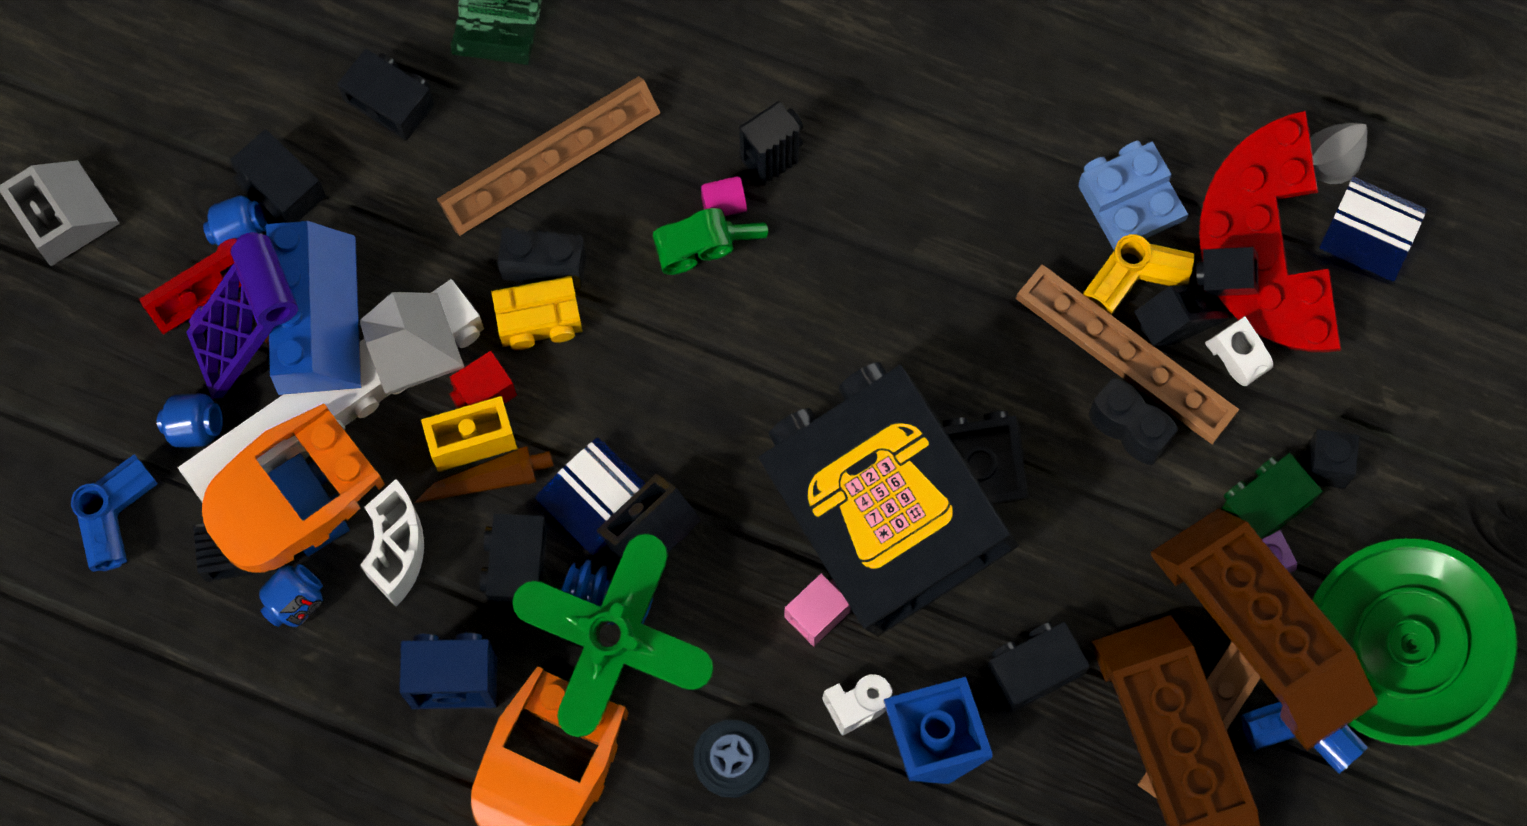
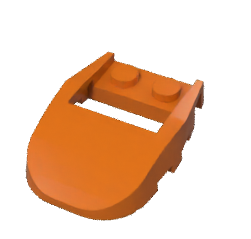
M323 403L266 430L234 457L209 483L203 498L202 516L207 532L233 565L248 572L262 573L275 570L294 560V555L312 545L317 548L330 538L328 534L344 519L348 521L360 509L357 502L372 487L376 486L380 490L385 483ZM293 436L298 439L340 494V496L320 508L304 521L256 460L282 440H287Z
M537 666L499 717L484 753L471 793V809L477 825L581 826L583 824L582 819L595 801L598 802L605 788L604 782L618 748L616 739L622 719L626 721L629 714L626 707L609 701L597 729L590 735L581 737L598 745L580 783L504 748L522 710L561 728L557 714L569 682Z

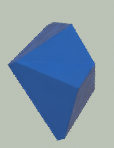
M966 677L884 699V705L909 781L950 784L993 757Z

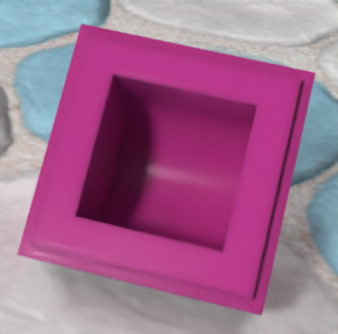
M740 177L705 183L701 186L704 210L719 208L722 209L724 216L747 212Z

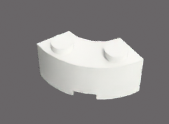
M395 479L364 507L373 521L375 537L370 553L360 566L380 591L397 606L409 593L419 574L423 561L424 537L418 514L406 491Z

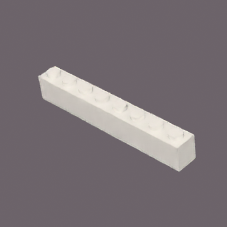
M450 279L431 293H438L457 348H465L477 340L484 327L480 315L454 281ZM365 339L360 341L362 388L284 394L177 467L202 503L205 491L212 479L234 457L266 430L323 403L344 430L345 426L357 417H367L378 408L379 402L387 396L383 390ZM404 389V390H402V391H399V392H396V393H393V394H394V395L399 394V393L405 391L406 389ZM293 436L287 440H282L256 460L265 472L268 473L299 453L302 454L304 459L309 454L298 439Z

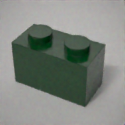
M1289 453L1280 461L1275 457L1267 460L1255 471L1258 477L1250 484L1246 485L1243 481H1240L1227 491L1223 496L1227 501L1221 510L1247 521L1259 537L1264 539L1277 532L1312 505L1323 491Z

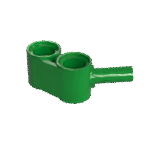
M710 208L699 211L679 222L664 225L656 229L652 236L662 272L667 275H675L687 272L697 265L695 253L698 254L701 260L722 258L733 251V241L766 238L768 227L764 222L732 225L730 221L725 220L722 209Z

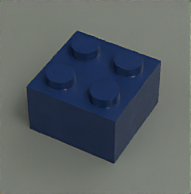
M432 634L414 635L413 641H401L400 694L411 709L497 708V656L489 640L482 639L480 634L456 635V640H439V636Z

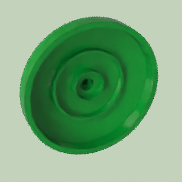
M1407 538L1388 540L1365 547L1336 566L1324 579L1312 600L1355 651L1378 700L1376 706L1347 724L1373 739L1400 746H1428L1457 738L1479 725L1492 713L1504 697L1511 683L1517 660L1518 639L1514 616L1509 603L1497 583L1482 566L1452 547L1434 541Z

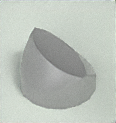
M1338 124L1324 128L1311 137L1317 180L1328 184H1342L1357 174L1367 147L1366 124Z

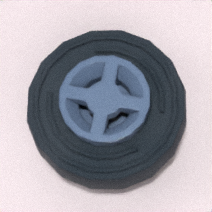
M724 720L711 725L700 735L694 748L693 765L699 781L709 791L722 797L738 798L753 792L764 781L769 770L770 751L764 736L754 726L741 720Z

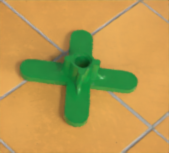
M638 535L630 540L601 607L537 581L526 582L514 594L513 608L518 618L584 647L557 714L559 725L570 736H588L597 729L625 664L689 690L702 688L712 678L714 666L707 652L642 624L668 559L666 546L654 535ZM614 622L620 628V640L616 645L606 647L600 641V630L605 624Z

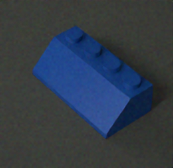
M309 221L266 224V235L272 242L298 306L297 314L292 319L275 326L269 334L270 377L278 395L362 388L355 236Z

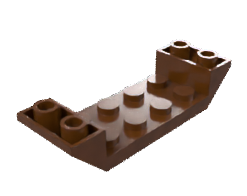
M1218 508L1151 551L1152 558L1175 586L1185 582L1282 703L1280 718L1307 751L1377 705L1378 700L1355 651L1247 521Z
M1170 615L1092 641L1091 645L1105 682H1113L1167 826H1260L1257 807L1195 649Z

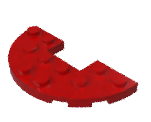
M1306 111L1279 118L1259 128L1234 148L1224 160L1208 188L1203 203L1199 231L1200 250L1203 259V249L1254 247L1258 253L1259 294L1218 296L1225 307L1237 320L1246 317L1256 333L1262 338L1295 350L1336 352L1341 351L1330 271L1329 269L1288 275L1278 199L1318 193Z

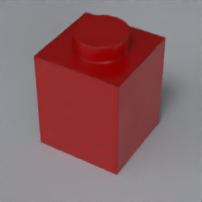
M489 351L449 377L454 391L449 393L458 409L502 396L505 404L517 396L513 382L492 351Z

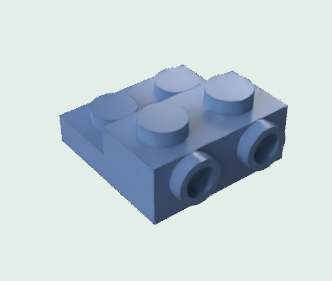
M1140 141L1129 143L1119 151V157L1108 162L1105 157L1096 158L1085 165V172L1081 174L1078 187L1114 250L1117 242L1123 236L1135 234L1146 239L1186 221L1188 216L1187 211L1169 182L1171 173L1153 141L1143 146Z

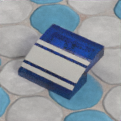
M1353 176L1318 249L1394 282L1427 209Z
M596 438L568 462L537 494L535 499L591 555H597L606 543L596 530L627 502L645 482L600 438Z

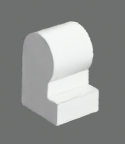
M1246 317L1231 324L1205 342L1214 356L1219 355L1230 375L1242 386L1249 385L1273 368V360Z
M871 674L860 679L856 687L847 693H844L840 683L824 691L822 700L843 736L880 717L886 711L884 699L891 697L892 690L885 678Z

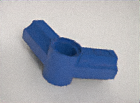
M135 454L96 483L80 486L71 498V508L78 518L88 567L92 572L119 568L120 565L127 562L117 517L122 510L158 484ZM103 500V505L98 512L87 514V509L92 502Z
M1281 702L1240 716L1242 730L1247 743L1250 744L1253 751L1295 737L1280 718L1283 706ZM1347 725L1314 746L1338 774L1368 748Z

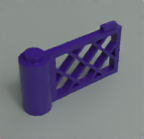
M249 232L236 240L230 251L234 260L233 265L206 304L198 306L189 319L191 326L186 333L212 399L225 396L273 328L292 319L298 311L297 303L272 242L264 234ZM239 281H240V283H241V298H240V299H238ZM224 304V320L221 323L222 305ZM240 307L239 328H236L237 308ZM254 315L257 326L252 332V317ZM208 327L206 343L203 333ZM223 331L222 350L220 352V333ZM238 336L237 354L234 356L235 338ZM219 360H221L220 377L218 374Z

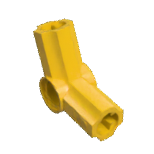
M1135 234L1123 236L1117 242L1114 252L1084 291L1083 295L1112 315L1137 280L1167 286L1188 285L1194 263V253L1149 244L1144 237ZM1131 253L1135 255L1140 262L1136 264H1130L1126 262L1121 255Z

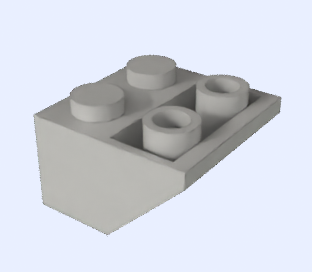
M78 160L32 165L0 185V193L50 266L120 224Z

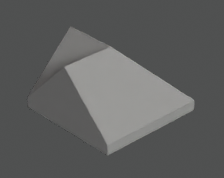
M392 292L359 320L365 343L386 396L464 368L438 293Z

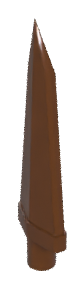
M528 446L518 448L516 451L433 483L414 503L537 482L535 471L554 466L550 450L530 456Z

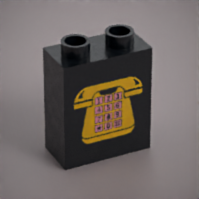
M876 362L859 369L845 379L838 388L845 401L819 418H816L811 408H805L790 414L778 422L768 434L775 446L758 458L863 629L879 637L1019 547V544L912 378L901 365L887 373L882 364Z

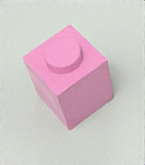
M822 574L814 579L785 607V618L813 647L850 613V606L833 578L828 581Z

